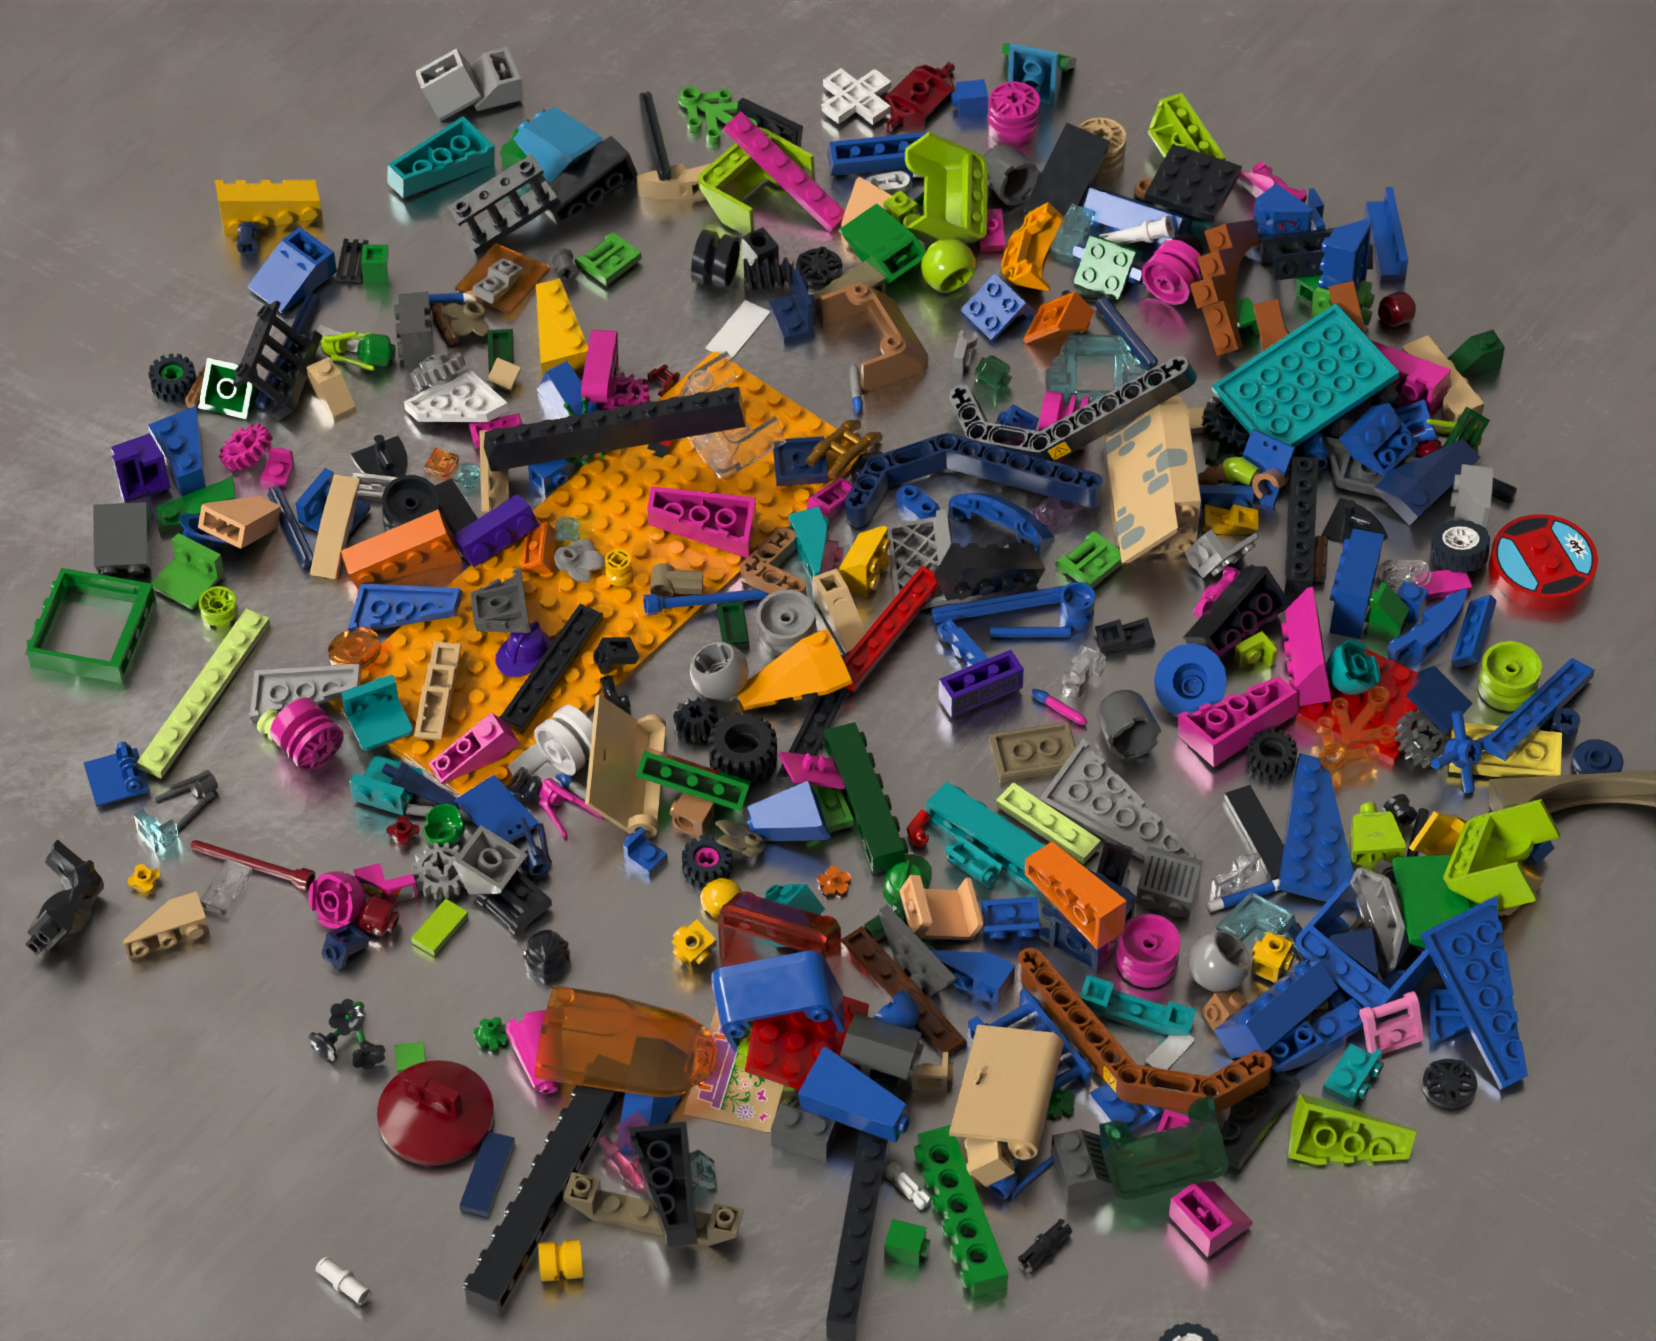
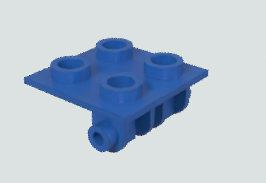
M127 742L117 744L116 754L83 762L96 807L150 792L144 771L139 770L137 767V761L140 758L137 748L132 749Z

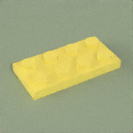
M1464 723L1466 735L1470 736L1473 740L1491 734L1499 727ZM1453 726L1451 727L1450 739L1455 738ZM1538 730L1506 761L1482 749L1480 761L1475 765H1471L1472 774L1503 778L1561 775L1562 733ZM1453 763L1449 764V772L1461 773L1460 768L1456 767Z

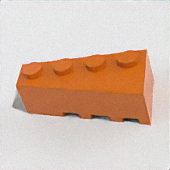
M439 510L341 551L348 575L357 589L360 588L361 584H378L463 562L458 547L452 538V533Z
M1051 841L1025 859V875L1097 950L1124 932L1127 901L1067 854L1064 849Z

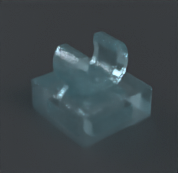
M699 1149L691 1152L693 1187L698 1184L706 1190L716 1187L714 1160Z

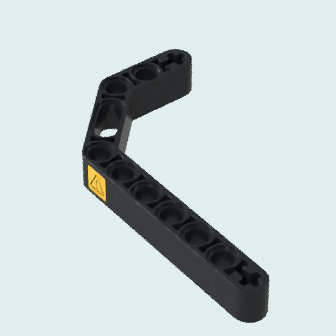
M1174 356L1041 431L988 422L979 401L965 384L954 386L950 390L948 397L967 438L1057 462L1188 389L1196 382L1197 374L1185 356ZM1005 440L1023 442L1019 446L1001 444Z

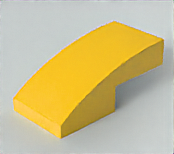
M1205 504L1202 509L1201 529L1204 532L1212 529L1215 534L1224 535L1254 534L1258 532V510L1233 504L1230 510Z

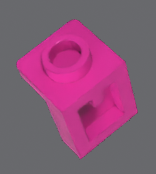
M268 447L266 450L267 463L260 479L261 487L279 486L282 490H287L295 468L293 452L284 448Z

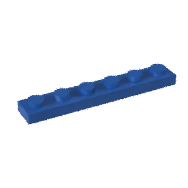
M1571 658L1483 741L1482 749L1506 761L1557 710L1561 709L1593 678L1595 669Z

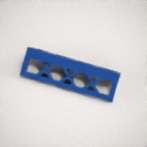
M1386 187L1384 201L1366 202L1367 219L1372 220L1371 238L1380 282L1405 281L1408 267L1405 241L1393 187Z

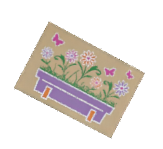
M716 1006L683 1114L770 1133L784 1085L746 1073L745 1069L743 1070L734 1064L739 1053L733 1051L722 1032ZM749 1032L740 1037V1043L743 1039L747 1038Z

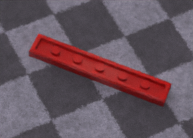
M921 565L846 656L843 662L852 680V684L845 686L847 689L855 692L940 587L934 577L935 572Z

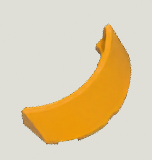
M1047 202L1027 214L1022 227L1014 231L1006 245L1001 261V269L1003 275L1012 284L1049 291L1050 285L1043 280V264L1051 244L1066 225L1067 219Z

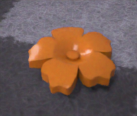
M830 866L825 871V874H819L817 877L819 886L823 888L822 893L827 896H834L836 892L839 895L847 893L848 883L851 881L850 873L845 871L839 873L837 866Z

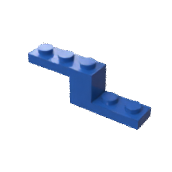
M1199 485L1201 504L1197 534L1201 532L1202 509L1205 504L1230 510L1233 504L1252 508L1253 487Z

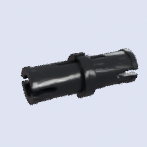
M1059 1219L1046 1233L1039 1234L1035 1238V1243L1018 1257L1019 1263L1022 1266L1027 1263L1028 1265L1025 1269L1032 1271L1047 1255L1051 1256L1054 1254L1056 1247L1067 1236L1072 1234V1229L1068 1223L1063 1227L1062 1225L1065 1221Z

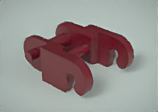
M664 364L659 369L654 368L649 372L647 379H643V385L647 384L649 386L653 381L660 380L664 385L663 390L660 389L658 391V396L662 397L679 381L680 373L675 372L673 374L668 370V365ZM664 374L669 377L667 380L662 378Z

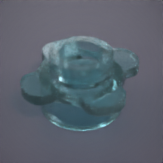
M465 462L459 466L457 472L452 474V479L455 482H460L468 489H473L475 483L481 480V471H479L475 464Z
M566 516L555 522L554 526L557 529V532L554 534L555 540L561 542L563 540L576 541L580 539L578 528L581 525L579 520Z

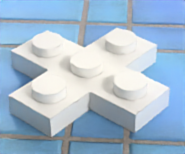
M842 68L823 79V87L835 96L822 104V112L838 124L855 112L872 125L890 113V105L879 98V96L891 89V81L876 69L859 80L853 78Z

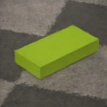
M445 899L411 937L412 943L435 956L468 919V911Z

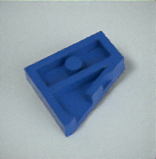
M1429 989L1430 1045H1435L1467 1030L1468 1027L1448 989Z

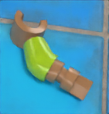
M1243 457L1227 458L1218 467L1212 466L1206 468L1204 472L1198 473L1199 485H1218L1222 481H1230L1231 483L1237 481L1248 486L1252 485L1253 491L1259 499L1266 497L1269 492L1265 487V479L1269 480L1273 487L1281 488L1286 484V478L1282 472L1276 469H1268L1263 473H1259L1260 469Z

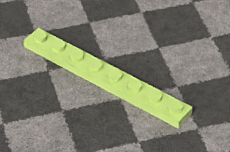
M249 609L244 610L137 761L139 770L162 779L270 625L269 617Z

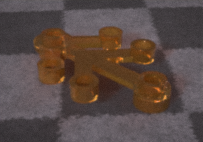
M1375 686L1369 690L1368 704L1352 725L1348 716V701L1344 698L1333 700L1332 712L1337 716L1342 736L1337 744H1335L1332 734V719L1329 717L1318 719L1317 732L1322 735L1324 748L1319 754V761L1322 767L1330 771H1336L1343 768L1347 761L1364 759L1368 763H1374L1379 759L1380 750L1374 744H1368L1361 749H1347L1353 743L1379 740L1387 744L1393 741L1395 730L1390 725L1362 730L1377 711L1383 710L1388 706L1390 694L1385 687ZM1380 699L1383 702H1375L1374 700ZM1343 705L1345 708L1338 709L1336 706ZM1327 724L1330 727L1325 729L1322 728L1321 725ZM1389 732L1391 735L1383 736L1381 733ZM1373 751L1375 752V755L1370 756L1367 754V752ZM1335 757L1337 758V760L1333 761L1329 760L1328 758Z

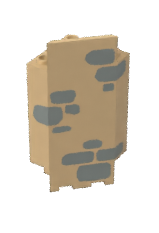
M1176 396L1105 434L1104 462L1115 544L1120 550L1121 563H1130L1144 553L1186 552L1197 541L1201 504L1187 405L1182 403L1181 396Z

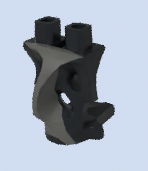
M58 839L53 843L51 853L46 857L45 863L61 878L66 890L60 891L47 899L31 923L28 930L31 938L25 945L36 955H39L44 948L49 951L60 941L79 933L92 915V905L96 897L104 889V882L95 870L94 862L91 860L83 861Z

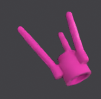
M547 778L541 782L537 791V795L542 798L539 804L546 810L563 838H567V833L552 810L551 805L558 806L564 799H568L598 817L603 818V816L586 806L585 801L567 791L554 779Z

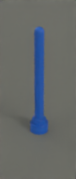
M760 589L670 598H662L656 594H645L643 596V607L645 615L650 616L658 615V612H662L663 609L760 600L764 599L769 593Z

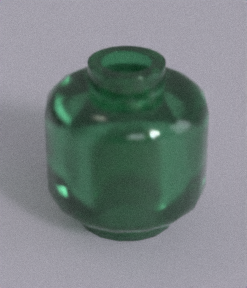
M993 355L987 358L982 357L973 372V375L976 376V384L991 393L998 392L1000 388L1005 390L1012 379V376L1009 375L1010 365Z

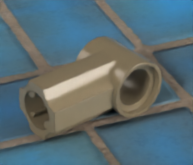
M657 564L652 567L650 593L662 598H670L673 593L701 595L703 593V571L675 570L669 564Z

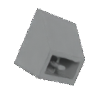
M508 47L484 52L471 66L483 98L474 103L476 111L523 100L521 77Z
M457 48L415 71L420 87L440 121L483 99L470 63Z

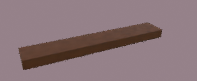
M863 926L840 940L841 948L890 1002H893L891 998L901 989H904L914 999L920 1011L919 1021L915 1028L918 1032L922 1033L921 1036L941 1058L942 1052H948L949 1059L967 1047L965 1038Z

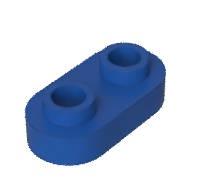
M904 485L896 493L898 507L914 521L937 517L936 511L940 510V506L917 486Z

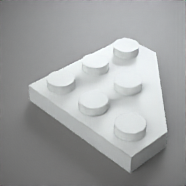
M469 368L452 377L449 382L435 385L404 401L405 410L418 422H489L510 411L508 402Z

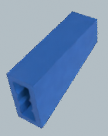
M825 1047L820 1052L798 1093L801 1109L897 1143L901 1133H906L910 1124L907 1107L903 1101Z

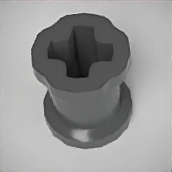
M565 248L558 249L551 256L552 263L558 269L556 272L557 278H560L562 282L572 281L579 274L578 267L572 261V251Z

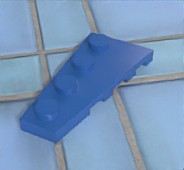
M361 584L348 630L353 634L457 616L463 593L460 588Z

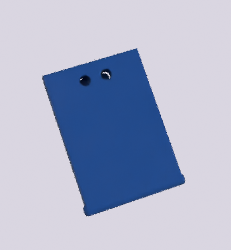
M1252 429L1242 457L1260 469L1259 473H1263L1268 469H1276L1285 476L1296 447L1256 429ZM1265 479V487L1269 490L1267 496L1259 499L1254 493L1253 500L1274 509L1281 488L1273 487V484ZM1237 481L1232 484L1235 486H1248Z
M492 775L454 800L478 827L480 825L510 844L525 835L520 822L522 817L526 819L530 831L539 825V822L495 775Z

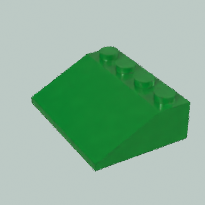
M1452 855L1394 857L1392 860L1410 944L1426 948L1420 936L1421 933L1479 905L1450 890L1445 883L1443 877Z

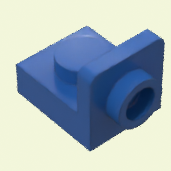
M1012 404L1006 412L1002 411L999 414L996 424L1035 431L1039 418Z
M642 827L635 833L629 834L623 843L624 860L648 877L668 860V855L665 851L646 839V830Z

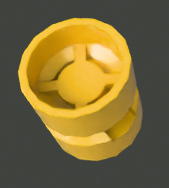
M580 1239L565 1240L561 1246H558L555 1241L538 1243L541 1282L557 1281L560 1275H564L566 1279L583 1278Z

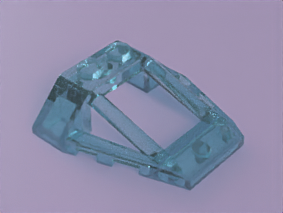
M1070 334L1060 348L1059 356H1055L1051 368L1048 367L1045 371V389L1064 393V405H1069L1073 394L1078 395L1077 407L1081 406L1083 396L1090 397L1091 403L1111 392L1108 390H1077V356H1114V389L1147 371L1141 369L1140 361L1137 358H1133L1131 349L1121 335ZM1067 361V372H1062ZM1124 362L1130 373H1124Z

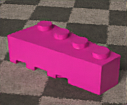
M651 486L647 506L648 524L650 526L745 558L750 556L756 520V498Z
M1276 677L1247 688V692L1241 695H1234L1233 693L1224 697V701L1210 705V703L1199 706V710L1188 714L1187 711L1178 714L1179 737L1209 764L1215 767L1248 746L1250 739L1253 738L1256 732L1261 734V730L1266 729L1268 733L1270 728H1275L1296 715L1297 691L1281 677Z

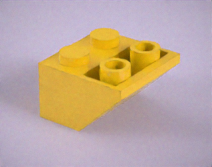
M880 526L859 533L843 560L838 572L850 593L867 598L871 589H876L880 573L888 568L891 556L888 555L891 539H888V527Z

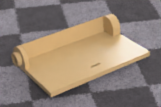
M598 695L595 698L585 805L629 834L635 833L642 827L646 830V839L653 838L657 834L661 785L635 776L646 747L664 752L666 722L655 714H649L637 720L603 696Z
M977 1025L949 1131L950 1136L1008 1142V1149L1016 1158L1026 1160L1035 1157L1038 1152L1064 1045L1063 1040L1058 1035L1050 1032Z

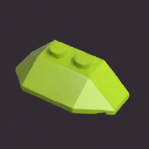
M1183 93L1160 99L1148 129V134L1164 158L1172 144L1226 161V157Z

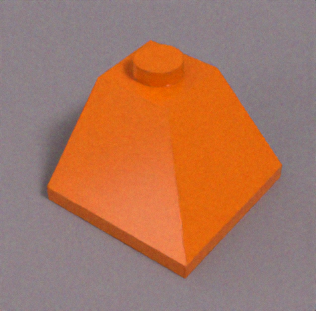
M1076 291L1041 304L1023 341L1031 343L1065 337L1077 332L1082 333L1090 326V320L1095 311Z

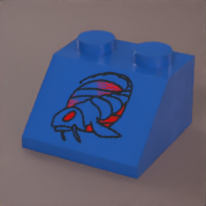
M1275 183L1258 196L1255 201L1253 219L1259 238L1261 236L1310 231L1313 209Z

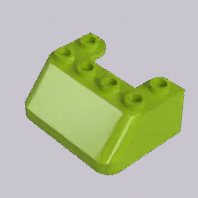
M931 132L926 133L905 148L907 168L912 173L924 177L923 216L914 213L907 215L903 220V226L912 232L918 240L930 245L939 240L956 239L963 243H974L984 238L987 233L988 169L984 156Z

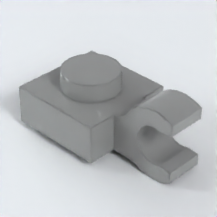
M963 330L959 332L953 356V374L963 375L965 365L970 366L972 351L969 350L977 345L978 335L976 332L973 333V337L970 339L964 338Z

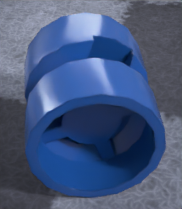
M1073 582L1066 585L1062 589L1060 597V623L1063 627H1071L1072 632L1085 631L1092 626L1094 621L1095 592L1092 587L1082 582Z

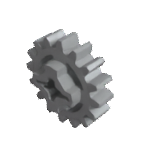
M444 351L426 357L423 362L419 363L420 367L414 369V372L410 374L415 386L421 387L426 384V386L433 387L449 382L452 377L457 375L456 371L463 369V366L466 364L461 352L457 353L455 351L450 354Z
M434 843V849L430 850L426 846L423 847L424 855L417 853L415 855L416 862L411 863V874L414 876L416 889H423L424 896L434 893V899L436 900L440 894H444L446 899H449V893L451 892L459 895V887L465 888L453 865L454 860L460 853L459 846L456 845L453 849H450L449 843H445L443 847H439L438 843Z

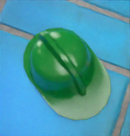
M905 854V862L896 864L893 868L887 870L883 885V895L886 902L892 907L902 900L900 889L910 875H920L924 889L929 888L932 868L923 857L915 854Z

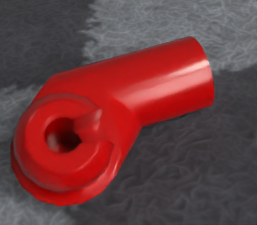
M920 810L906 828L910 842L916 847H923L929 841V834L926 835L923 828L931 819V816L924 810Z

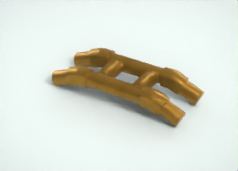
M847 420L825 440L820 441L805 462L810 467H814L819 459H822L829 450L836 453L839 457L827 472L831 479H836L854 458L868 447L880 442L883 435L880 432H869L862 438L853 433L861 428V422L859 420ZM843 438L854 446L848 449L837 442Z

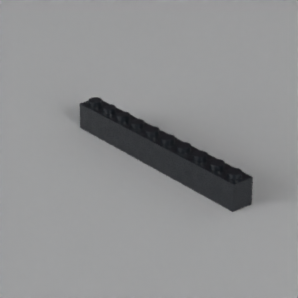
M739 387L722 388L712 392H698L689 396L671 397L655 402L648 401L643 404L621 406L605 411L597 410L588 414L570 415L560 419H546L537 423L519 424L515 427L496 428L485 432L483 447L491 472L743 428L746 427V410Z
M599 1053L593 1063H588L581 1085H576L573 1089L568 1108L561 1110L556 1129L548 1133L541 1155L537 1154L531 1166V1173L528 1178L524 1177L518 1188V1196L514 1202L510 1201L504 1213L505 1219L501 1226L497 1225L494 1228L487 1250L483 1249L477 1260L476 1270L473 1274L470 1273L464 1282L463 1290H465L468 1304L494 1315H500L535 1253L538 1243L541 1242L564 1201L563 1197L571 1172L579 1174L624 1094L630 1065Z
M871 1069L869 1078L898 1098L901 1078ZM860 1130L826 1318V1337L856 1341L891 1142Z

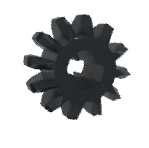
M699 696L696 698V701H691L687 698L685 704L678 703L677 711L673 714V722H675L677 734H681L683 740L691 737L694 743L698 738L706 742L707 735L710 736L711 729L715 728V723L719 721L716 706H711L709 699L701 702Z

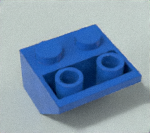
M1389 403L1372 406L1339 438L1353 459L1382 476H1386L1418 444Z

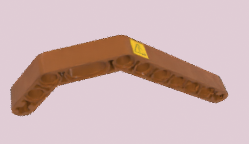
M1025 948L1020 951L1018 955V978L1032 996H1035L1040 1001L1042 1008L1089 1061L1107 1085L1111 1086L1121 1100L1204 1115H1216L1269 1084L1272 1059L1266 1052L1262 1053L1261 1051H1253L1210 1076L1137 1065L1042 952L1035 948Z

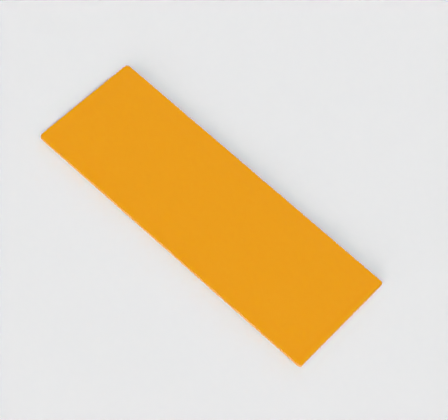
M712 352L657 401L666 400L671 397L694 395L698 392L706 393L722 388L739 387L746 410V427L672 440L666 456L663 458L653 456L652 454L656 451L647 449L649 444L607 451L606 457L600 459L601 453H597L588 464L582 466L564 485L557 488L540 503L533 512L539 524L547 521L557 531L556 550L560 547H569L576 540L592 541L594 543L593 550L599 552L604 558L611 550L623 549L631 556L632 579L623 586L612 585L606 579V567L599 570L590 571L589 583L580 582L571 578L568 572L560 570L555 562L552 573L522 572L529 622L537 621L540 628L549 635L551 644L579 604L603 613V620L524 734L512 730L519 744L499 760L443 785L461 796L492 775H495L508 789L513 778V774L508 766L527 749L537 743L534 731L546 719H552L554 713L564 705L574 706L587 716L595 708L596 696L601 695L604 697L600 683L601 677L612 675L615 687L617 688L706 606L663 609L662 612H658V615L646 616L643 607V596L651 594L650 583L653 566L665 563L673 566L675 570L703 571L702 594L720 593L741 574L740 565L746 559L745 557L650 526L648 524L647 506L651 486L756 498V520L750 550L751 555L775 531L789 528V514L806 510L809 497L839 477L845 478L850 473L851 466L858 458V456L854 458L836 479H831L828 476V483L776 486L772 440L824 436L825 440L837 429L718 352ZM843 438L837 442L848 449L854 446ZM865 449L862 453H868V449ZM830 450L826 453L828 471L839 457V455ZM524 536L476 567L470 565L446 586L460 588L463 593L457 616L402 625L359 663L362 668L361 685L372 682L380 677L393 675L397 685L398 698L412 725L413 733L410 736L387 744L438 781L439 779L429 763L491 712L500 718L530 675L529 673L521 677H509L498 670L495 663L496 654L509 638L511 632L476 631L470 595L472 592L488 586L498 578L503 583L514 577L512 571L518 568L521 569ZM673 593V595H672L671 597L691 596V595H700V594H676V593ZM602 637H630L640 657L636 664H613L608 674H601L597 664L594 662L593 654ZM434 641L461 644L462 647L453 698L442 741L417 739L414 737L422 686L425 685ZM342 698L329 701L344 712Z

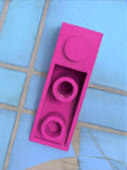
M491 712L429 764L440 783L444 784L499 760L518 745L519 741L508 723Z

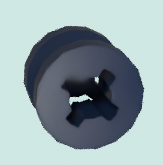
M1561 708L1557 710L1552 719L1550 732L1562 733L1563 743L1571 742L1577 736L1580 716L1573 709Z

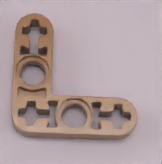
M789 528L779 529L762 543L740 565L742 580L769 594L778 590L791 589L807 596L804 580L777 568L797 548L795 531ZM766 554L775 555L772 558H763V556ZM770 579H779L776 583L767 582Z

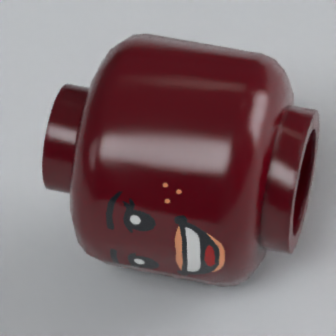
M371 896L365 902L358 916L360 918L359 926L362 930L379 937H383L387 933L392 934L400 917L396 904L378 896Z

